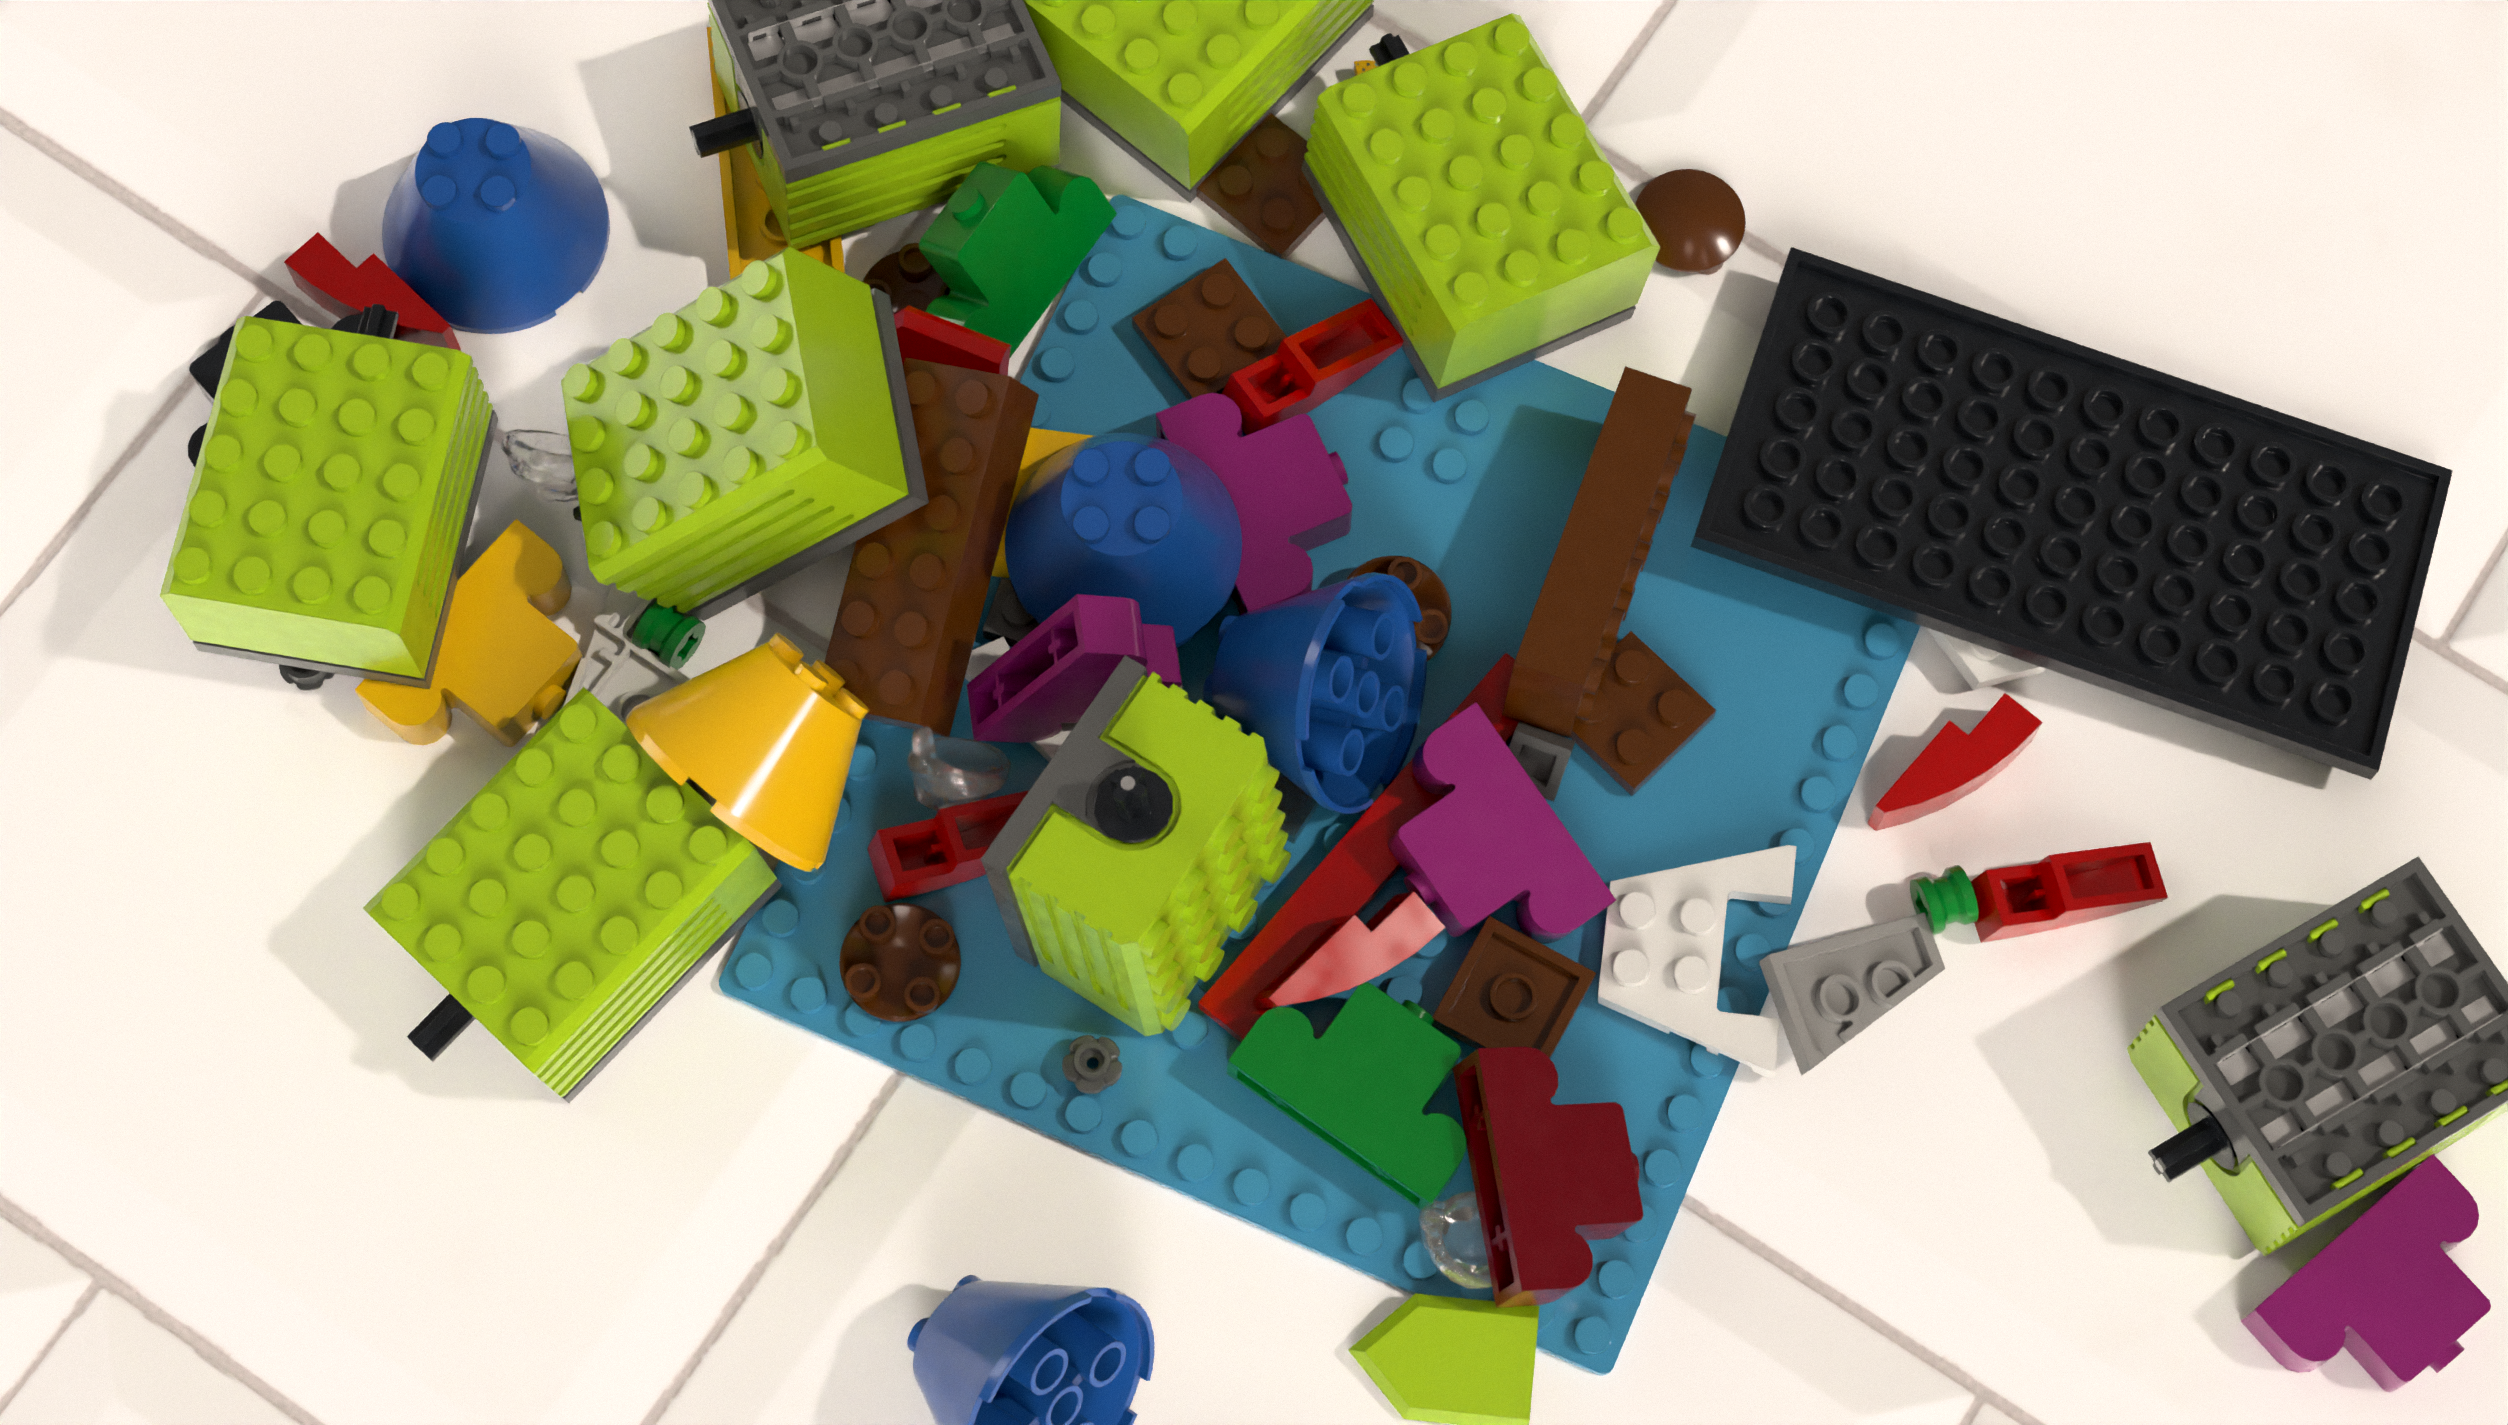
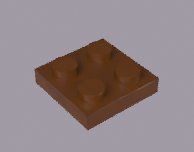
M1272 113L1197 187V198L1265 252L1285 260L1326 218L1312 193L1313 189L1301 171L1303 161L1305 160L1304 155L1306 152H1309L1306 147L1308 141Z
M1226 258L1132 317V328L1188 400L1208 393L1222 394L1232 373L1276 353L1282 339L1287 338Z
M1630 631L1615 645L1607 671H1604L1601 678L1599 692L1589 720L1585 721L1577 718L1570 738L1576 741L1575 743L1633 796L1714 719L1716 709Z
M1488 916L1432 1016L1434 1019L1432 1026L1475 1049L1526 1046L1542 1051L1551 1059L1594 981L1596 972Z

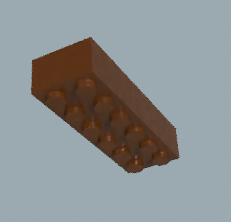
M905 357L903 369L929 503L856 541L824 663L844 679L845 683L841 688L851 692L869 708V712L863 719L949 738L1039 394L1011 376Z
M1625 366L1515 658L1502 712L1503 716L1570 738L1577 718L1585 721L1589 720L1599 692L1601 678L1609 666L1621 623L1626 619L1635 593L1637 579L1640 572H1643L1657 524H1660L1671 493L1670 489L1673 480L1679 473L1688 447L1687 442L1697 415L1686 411L1692 388Z

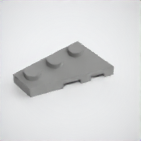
M1925 913L1769 954L1759 961L1801 1076L1946 969Z

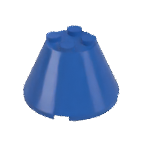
M466 118L452 123L442 122L433 126L428 132L427 141L395 184L389 196L382 223L383 251L388 267L450 324L452 328L477 334L517 332L534 327L557 316L555 310L567 303L579 291L584 293L591 285L604 261L610 236L609 210L601 184L589 164L574 149L547 133L487 118Z
M1111 433L1093 436L1063 448L1049 457L1030 475L1020 489L1009 514L1005 535V555L1008 574L1014 592L1027 614L1030 613L1039 624L1044 622L1077 594L1130 598L1139 603L1142 624L1167 625L1174 628L1177 648L1193 639L1194 634L1204 627L1217 612L1220 613L1228 602L1239 575L1242 556V534L1238 513L1229 492L1212 469L1196 455L1179 445L1155 436L1138 433Z
M1374 572L1258 608L1240 616L1229 615L1225 617L1219 628L1218 641L1220 646L1216 655L1213 672L1204 683V703L1216 710L1219 719L1223 720L1225 716H1228L1241 724L1242 733L1247 736L1254 732L1263 737L1268 762L1319 805L1339 813L1352 814L1360 812L1373 804V799L1367 797L1372 794L1380 783L1390 785L1395 779L1409 752L1418 726L1425 693L1427 650L1416 648L1413 621L1421 622L1423 620L1416 598L1409 587L1399 578Z
M968 1275L959 1280L952 1293L938 1305L931 1316L919 1320L913 1326L907 1341L909 1350L914 1352L913 1372L915 1380L936 1425H1133L1138 1414L1131 1410L1130 1406L1137 1391L1140 1378L1150 1381L1155 1356L1154 1331L1147 1312L1137 1301L1119 1290L1106 1287L981 1280L975 1275Z

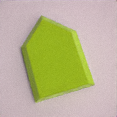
M1415 1293L1349 1348L1348 1351L1403 1419L1456 1425H1529L1540 1306L1496 1308L1495 1301Z

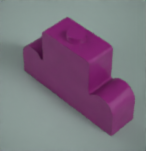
M1203 394L1157 412V437L1183 447L1207 464L1222 481L1234 502L1241 526L1242 556L1239 575L1231 597L1239 614L1242 615L1246 612L1311 592L1313 566L1311 558L1306 551L1349 534L1352 519V502L1343 486L1348 484V476L1344 464L1336 451L1328 454L1311 417L1307 414H1299L1242 437L1240 409L1232 399L1223 394Z
M1075 595L966 684L973 739L975 741L1024 743L1045 740L1059 734L1062 730L1061 723H1077L1125 655L1146 667L1148 678L1154 672L1161 676L1162 684L1167 688H1170L1172 684L1180 687L1182 681L1174 628L1167 625L1142 624L1139 603L1134 599Z
M1477 702L1434 730L1416 750L1412 760V769L1417 783L1425 791L1434 795H1442L1443 798L1401 826L1389 839L1388 847L1408 875L1404 878L1407 890L1409 892L1414 891L1427 906H1430L1451 936L1459 937L1504 905L1515 900L1518 902L1516 918L1521 931L1539 943H1553L1563 939L1616 901Z
M2434 1154L2430 1155L2240 1322L2279 1364L2287 1370L2294 1372H2311L2337 1355L2340 1349L2344 1347L2385 1392L2391 1393L2404 1386L2428 1365L2438 1373L2465 1350L2457 1340L2491 1309L2489 1299L2446 1254L2469 1238L2477 1228L2480 1215L2475 1199Z

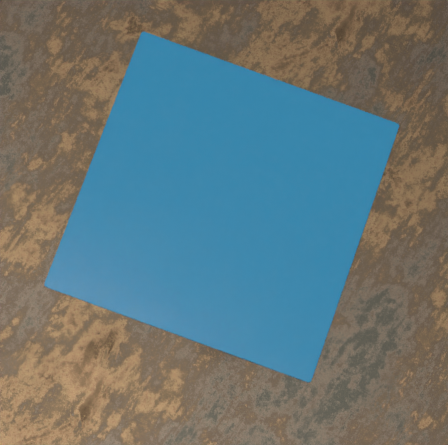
M1116 195L1109 203L1117 215L1075 270L1019 381L1039 394L1031 428L1093 436L1111 433H1138L1157 437L1156 413L1185 402L1188 399L1132 328V317L1224 258L1236 270L1287 337L1369 298L1374 302L1375 300L1370 293L1283 258L1281 259L1278 256L1128 196ZM1400 347L1347 388L1306 413L1311 417L1328 454L1336 451L1340 456L1348 476V484L1343 486L1352 502L1351 530L1349 534L1306 551L1311 558L1313 566L1312 591L1346 580L1356 568L1372 559L1382 556L1411 557L1429 567L1443 582L1450 598L1452 620L1449 634L1438 653L1427 662L1425 693L1418 726L1409 752L1398 774L1412 760L1420 745L1449 718L1505 653L1514 659L1516 658L1615 395L1614 391L1533 360L1434 403L1404 350ZM1694 424L1687 442L1688 447L1678 475L1673 480L1666 509L1660 524H1657L1643 572H1640L1637 579L1635 593L1626 619L1621 623L1616 644L1632 631L1716 709L1714 719L1633 796L1575 743L1554 802L1548 799L1545 800L1608 889H1610V881L1785 845L1797 846L1791 905L1730 899L1727 902L1717 1009L1721 1012L1759 1016L1769 994V988L1759 961L1769 954L1784 951L1788 948L1920 629V625L1690 547L1727 438L1717 432ZM1242 430V437L1246 436V434ZM991 576L972 650L992 642L991 640L984 639L983 627L1003 577ZM1231 596L1220 613L1217 612L1204 627L1196 632L1193 639L1177 647L1182 689L1188 693L1189 701L1197 704L1199 700L1204 702L1203 687L1207 677L1214 669L1216 655L1220 646L1218 633L1222 621L1229 615L1240 616ZM966 678L964 679L949 738L867 719L862 720L824 863L818 870L814 867L811 872H807L781 860L778 861L773 873L783 886L748 921L719 978V987L723 994L1412 1295L1416 1293L1495 1301L1467 1145L1456 1175L1426 1215L1227 1074L1228 1060L1241 1042L1198 1008L1200 999L1368 808L1352 814L1325 809L1279 771V777L1274 788L1282 792V799L1277 809L1285 813V819L1280 829L1288 833V839L1283 849L1291 853V858L1286 869L1274 884L1266 881L1254 898L1258 902L1257 909L1244 930L1240 933L1232 930L1220 948L1224 950V957L1213 976L1207 982L1199 979L1187 996L1191 1000L1190 1007L1178 1027L1174 1031H1169L1165 1028L1163 1033L1144 1036L1043 973L1039 964L1035 968L1016 956L987 875L924 894L884 902L867 850L877 830L933 819L941 808L1028 791L1049 762L1029 742L975 741L973 739L966 686L969 681ZM1380 783L1367 798H1372L1374 803L1389 784ZM1402 866L1359 914L1358 918L1364 925L1392 897L1409 892L1404 883V878L1408 875ZM1510 901L1490 915L1492 918L1526 935L1521 931L1517 922V901ZM909 903L922 906L947 921L954 931L961 955V969L958 982L947 1001L936 1011L923 1018L907 1022H892L879 1019L862 1010L851 999L844 987L839 966L843 941L850 928L860 919L862 913L875 905ZM1607 908L1563 939L1553 943H1541L1596 972L1594 981L1551 1057V1061L1554 1063L1558 1073V1088L1554 1097L1551 1098V1103L1554 1105L1605 1102L1620 1104L1624 1110L1631 1151L1636 1155L1640 1168L1638 1187L1643 1208V1218L1612 1239L1586 1240L1593 1255V1268L1589 1278L1556 1301L1544 1305H1536L1540 1306L1536 1349L1599 1376L1608 1375L1615 1366L1740 1064L1739 1061L1719 1052L1718 1056L1706 1051L1707 1047L1671 1031L1667 1034L1598 1003ZM1487 918L1459 937L1451 936L1446 929L1442 930L1418 952L1384 974L1366 982L1371 983L1398 1003L1402 1004L1404 1000H1410L1433 1016ZM1358 986L1313 1001L1279 1007H1291L1302 1012L1310 1020L1314 1030V1038L1319 1039ZM1436 1028L1460 1046L1461 1054L1458 1063L1476 1050ZM1092 1035L1095 1039H1099L1102 1036L1107 1037L1120 1050L1118 1061L1122 1063L1123 1070L1119 1080L1113 1086H1109L1097 1094H1086L1077 1090L1073 1081L1070 1082L1065 1078L1062 1070V1060L1065 1055L1069 1054L1070 1044L1080 1036ZM1094 1058L1087 1061V1066L1091 1069L1096 1068L1099 1064ZM1452 1073L1423 1114L1443 1113L1454 1118L1464 1131L1454 1073Z

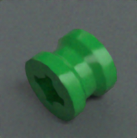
M656 601L649 607L636 626L632 643L640 649H646L658 655L660 662L668 668L672 666L678 670L696 652L704 637L706 626L704 622L694 616L684 617L677 611V606L673 605L667 608L657 604Z
M1960 865L1945 868L1942 876L1933 879L1920 876L1910 881V894L1916 915L1925 913L1933 936L1943 933L1946 926L1954 922H1959L1963 925L1977 922L1979 918L1977 899L1971 882Z

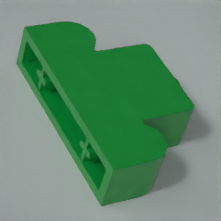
M980 161L959 189L952 194L946 206L919 241L920 251L950 289L948 296L942 295L937 297L928 305L925 312L1010 344L1011 358L1117 215L1116 211L1097 184L1089 177L1045 165L1033 168L1026 175L1024 172Z
M1364 982L1356 988L1321 1038H1314V1030L1310 1020L1302 1012L1291 1007H1276L1266 1011L1256 1021L1228 1060L1227 1074L1426 1215L1456 1175L1466 1152V1136L1462 1127L1454 1118L1443 1113L1423 1114L1453 1073V1067L1457 1065L1461 1054L1460 1046L1431 1026L1434 1019L1422 1007L1410 1000H1404L1400 1004L1369 982Z

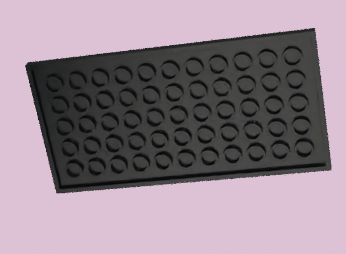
M1791 247L1690 547L2371 780L2380 768L2453 470Z

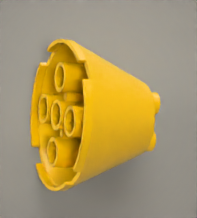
M776 632L769 642L636 705L626 716V724L641 747L674 781L683 786L690 779L717 800L709 810L746 839L779 860L800 870L811 872L814 867L818 870L826 859L863 718L869 712V708L851 692L841 688L845 681L832 668L818 659L812 666L801 660L804 653L789 639Z

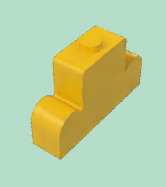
M515 519L458 579L430 689L364 679L355 688V692L365 708L399 737L413 745H428L437 742L445 736L452 722L453 715L451 710L458 708L502 745L514 747L540 718L548 719L562 706L567 695L566 690L571 686L580 659L583 657L577 642L547 618V616L554 615L563 609L571 596V582L561 557L552 546L518 519Z

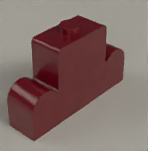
M1526 1046L1477 1048L1453 1067L1464 1134L1466 1136L1467 1151L1496 1308L1544 1305L1556 1301L1589 1278L1593 1268V1255L1586 1240L1612 1239L1643 1218V1208L1638 1187L1640 1175L1639 1162L1636 1155L1631 1151L1624 1110L1620 1104L1605 1102L1554 1105L1551 1103V1098L1554 1097L1558 1088V1073L1554 1063L1545 1053L1536 1048Z

